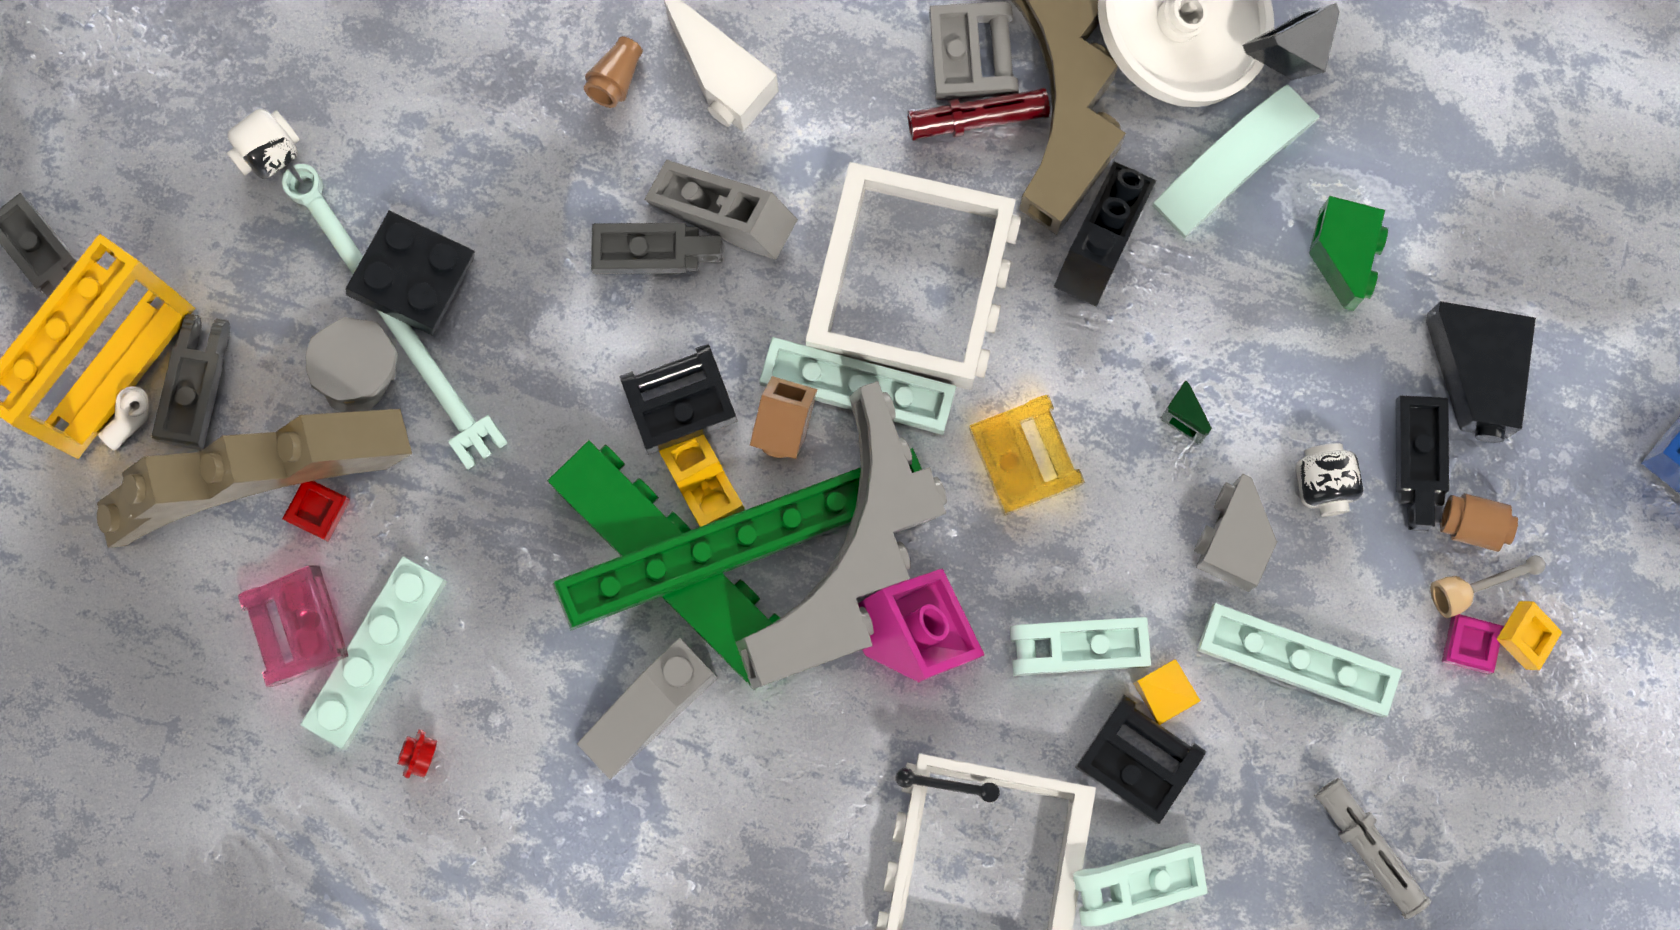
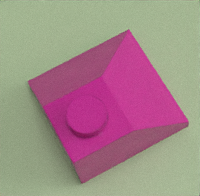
M943 568L883 588L858 603L859 608L864 607L867 610L874 629L873 635H870L873 646L862 649L865 656L917 682L924 681L985 655Z

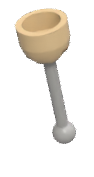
M1534 555L1529 557L1523 565L1471 584L1457 576L1445 577L1432 582L1431 596L1439 613L1445 618H1450L1463 613L1471 606L1475 592L1527 573L1538 575L1544 571L1546 564L1542 557Z

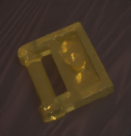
M1049 395L1037 397L1024 405L969 426V431L1004 516L1085 484L1080 469L1075 470L1053 419L1051 411L1054 410V406ZM1032 419L1035 422L1057 475V478L1048 482H1044L1021 426L1022 423Z

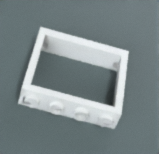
M849 162L805 340L806 346L972 390L975 376L985 377L990 356V350L981 349L985 331L995 333L1001 305L992 304L995 287L1005 289L1011 261L1002 259L1006 242L1016 243L1021 217L1012 215L1016 199ZM865 190L997 219L963 363L831 332Z
M918 754L916 764H906V768L911 769L916 775L929 777L931 773L983 784L992 782L999 787L1069 800L1047 930L1073 929L1079 891L1075 890L1073 873L1083 870L1096 787L925 754ZM913 784L908 788L902 787L901 792L911 795L907 813H897L892 841L902 844L898 863L888 862L883 891L892 893L889 913L879 911L876 930H902L927 793L926 786Z

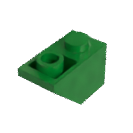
M1329 196L1319 210L1309 254L1343 308L1354 311L1365 298L1370 299L1377 283L1378 272L1371 269L1375 254L1381 255L1388 236V228L1382 226L1385 210Z

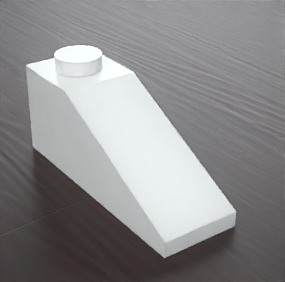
M664 0L669 21L709 105L708 111L724 126L729 127L732 123L744 132L778 93L777 74L682 0Z

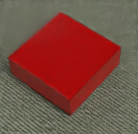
M315 481L301 483L282 519L329 542L350 499Z

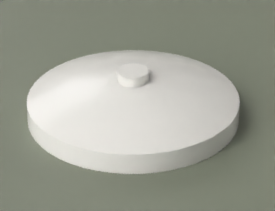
M1098 0L1100 29L1104 42L1115 63L1137 87L1163 102L1184 107H1200L1218 103L1246 87L1264 66L1263 63L1245 54L1242 45L1274 28L1271 0Z

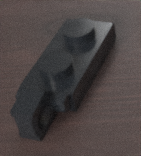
M1400 395L1395 400L1396 493H1398V503L1408 504V530L1429 531L1431 527H1435V506H1443L1445 494L1449 492L1448 398Z

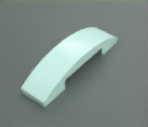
M1288 84L1252 110L1214 143L1153 202L1152 206L1183 238L1187 237L1214 213L1229 195L1282 148H1287L1314 124L1320 116Z

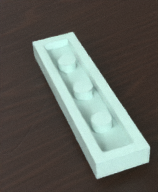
M772 337L759 381L760 386L766 387L771 377L774 376L818 389L815 401L852 410L849 398L851 394L862 386L878 381L882 393L887 392L893 401L896 413L893 422L941 435L944 434L956 390L955 385Z
M402 556L302 721L301 726L340 749L347 750L447 581Z
M1217 603L1211 607L1197 649L1199 652L1382 718L1387 717L1402 673L1401 669Z

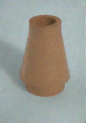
M619 37L615 45L586 73L585 93L593 101L607 108H614L618 102L625 101L638 60L643 53L641 46L628 37Z

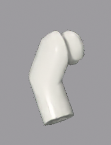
M132 386L121 390L117 395L115 418L97 434L112 450L116 451L148 420L149 400L145 391L139 387Z

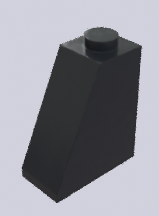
M1440 301L1427 313L1426 324L1459 429L1475 433V439L1480 441L1503 442L1505 438H1509L1522 429L1536 318Z

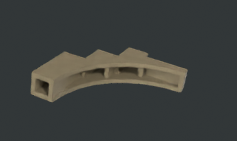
M1011 0L1023 14L1040 46L1049 76L1052 108L1048 144L1039 168L1022 195L1019 210L1058 235L1120 150L1126 135L1121 130L1120 124L1112 116L1104 112L1095 113L1092 110L1113 82L1118 66L1108 49L1098 43L1089 44L1086 42L1099 24L1098 0Z
M401 409L299 415L276 432L223 435L200 452L144 456L122 472L123 481L121 486L97 502V523L99 529L105 535L108 548L123 547L169 523L240 498L319 479L387 470L412 454Z

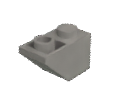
M1242 474L1233 485L1227 482L1224 484L1214 505V509L1221 511L1214 528L1205 526L1194 552L1201 554L1196 568L1249 592L1258 586L1277 544V540L1252 478Z

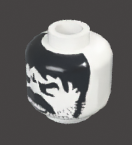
M257 109L229 130L228 139L234 148L228 151L227 155L244 176L253 171L258 177L268 179L297 157L298 152L295 143L300 139L277 110L270 114L264 109Z
M1340 443L1319 445L1304 450L1305 457L1296 463L1295 469L1302 504L1309 508H1319L1322 517L1350 512L1349 503L1358 500L1363 494V484L1356 454L1344 450L1343 444Z

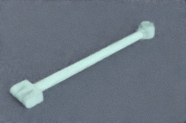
M307 164L294 165L303 181H311L313 184L312 189L308 193L301 194L298 192V187L301 183L287 169L282 179L284 191L291 200L298 204H304L309 209L351 273L354 274L363 255L322 196L323 181L313 167ZM377 310L459 430L460 434L448 442L467 470L476 465L473 456L466 450L471 445L475 446L483 459L492 454L482 440L486 435L490 434L492 441L499 448L508 444L489 415L478 422L474 420L412 327Z

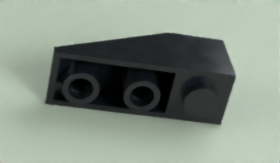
M1115 161L1113 162L1067 254L1054 288L1097 307L1155 185V179Z

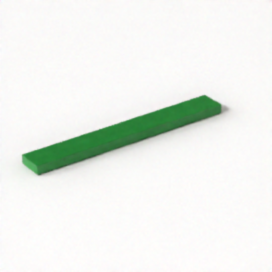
M911 448L912 464L909 467L911 472L914 473L922 470L914 449ZM861 467L554 581L553 587L570 630L572 631L850 525L856 509Z

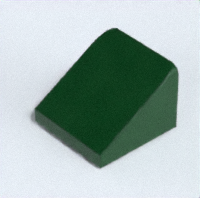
M1185 380L1160 418H1162L1163 422L1198 444L1206 438L1212 427L1190 384Z

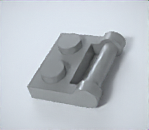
M999 1L930 6L929 16L936 100L996 97L1019 93L1018 78L1013 76L1009 22L1013 20L1012 5L1009 2ZM978 23H987L991 26L995 77H982Z

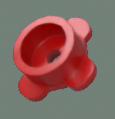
M419 729L415 738L407 736L403 743L397 764L405 766L403 771L404 778L409 779L411 774L424 778L430 767L437 746V740L425 737L426 732Z

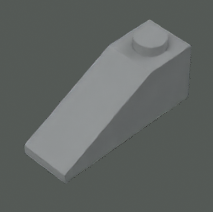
M669 160L665 161L645 197L649 204L712 235L721 236V239L739 248L775 260L798 220L770 191Z
M679 638L634 681L580 739L577 745L611 780L702 694L717 677Z

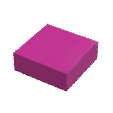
M1460 614L1451 617L1442 662L1485 674L1494 673L1500 643L1496 639L1504 626Z

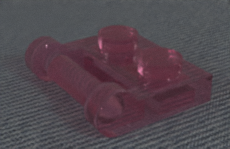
M308 565L268 584L249 589L238 595L241 609L248 611L266 671L262 672L266 688L288 683L349 656L319 565ZM273 601L276 603L293 657V661L286 664L266 605Z

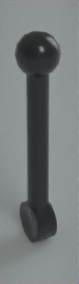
M902 768L896 774V782L903 788L911 787L913 784L978 795L985 802H994L1000 795L998 786L992 782H986L981 786L916 775L909 768Z

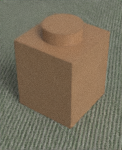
M772 376L761 396L750 446L760 448L764 453L772 457L796 459L806 438L818 389Z

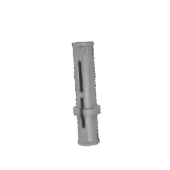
M1336 778L1317 791L1314 797L1320 801L1340 828L1339 837L1344 843H1351L1374 877L1402 912V916L1405 919L1412 918L1428 907L1431 899L1425 895L1402 861L1396 856L1376 829L1374 824L1377 820L1371 812L1365 813L1343 784L1342 779Z

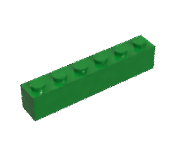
M588 440L547 480L553 489L620 556L691 530L676 513L672 511L666 517L654 505L659 497L644 481L638 478L632 483L620 471L625 466V463L606 444L599 450ZM723 573L661 596L751 687L736 642L772 625L780 617L774 613L768 619L755 606L760 600L759 596L742 579L733 584Z

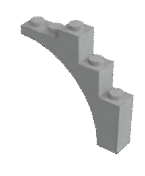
M878 381L858 388L849 396L859 433L861 473L856 509L842 547L825 576L801 603L772 625L736 642L752 689L873 646L870 635L874 633L871 618L864 607L859 608L856 599L910 579L907 572L911 566L908 552L901 541L896 542L894 534L946 514L944 505L947 502V497L940 479L933 477L930 467L914 473L911 472L909 465L912 464V454L909 445L903 437H898L893 423L896 417L893 401L887 392L882 393Z

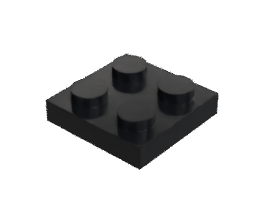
M389 210L345 288L346 295L433 336L474 259L475 251Z

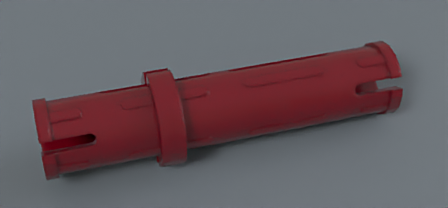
M1045 88L960 103L958 99L948 100V104L945 106L908 111V126L912 141L951 133L953 137L964 136V131L1031 119L1049 118L1050 104Z

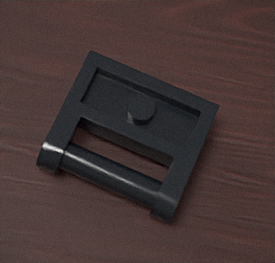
M709 343L695 348L697 352L695 354L638 375H634L632 371L619 376L648 455L738 422ZM704 371L706 376L704 380L647 401L643 400L641 393Z
M1123 695L1075 768L1155 824H1160L1206 754V750L1194 742L1188 745L1135 708L1136 702ZM1125 724L1179 761L1174 772H1170L1118 736L1117 733L1122 725Z

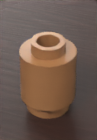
M1466 493L1461 497L1450 495L1442 513L1440 531L1450 534L1451 540L1499 552L1504 544H1512L1518 528V517L1512 516V506Z

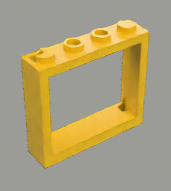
M99 233L0 358V385L11 392L4 402L0 400V418L27 434L79 459L115 413L116 397L119 392L127 387H135L182 327L185 315L192 314L196 308L139 260ZM105 252L115 258V261L108 270L97 263ZM135 280L148 289L47 420L44 422L31 415L36 406ZM156 297L164 302L159 310L150 305ZM61 418L69 423L64 432L55 428Z

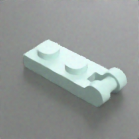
M1147 617L1010 626L1011 642H1016L1017 660L1012 661L1014 676L1147 668L1151 666ZM1049 639L1050 657L1036 658L1035 641Z
M1185 843L1104 867L1085 869L1073 873L1075 890L1081 891L1083 906L1079 908L1081 925L1087 927L1104 925L1208 894L1200 845L1194 843ZM1110 886L1112 901L1103 903L1101 888Z

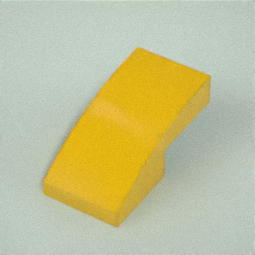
M704 434L659 451L699 527L745 510Z

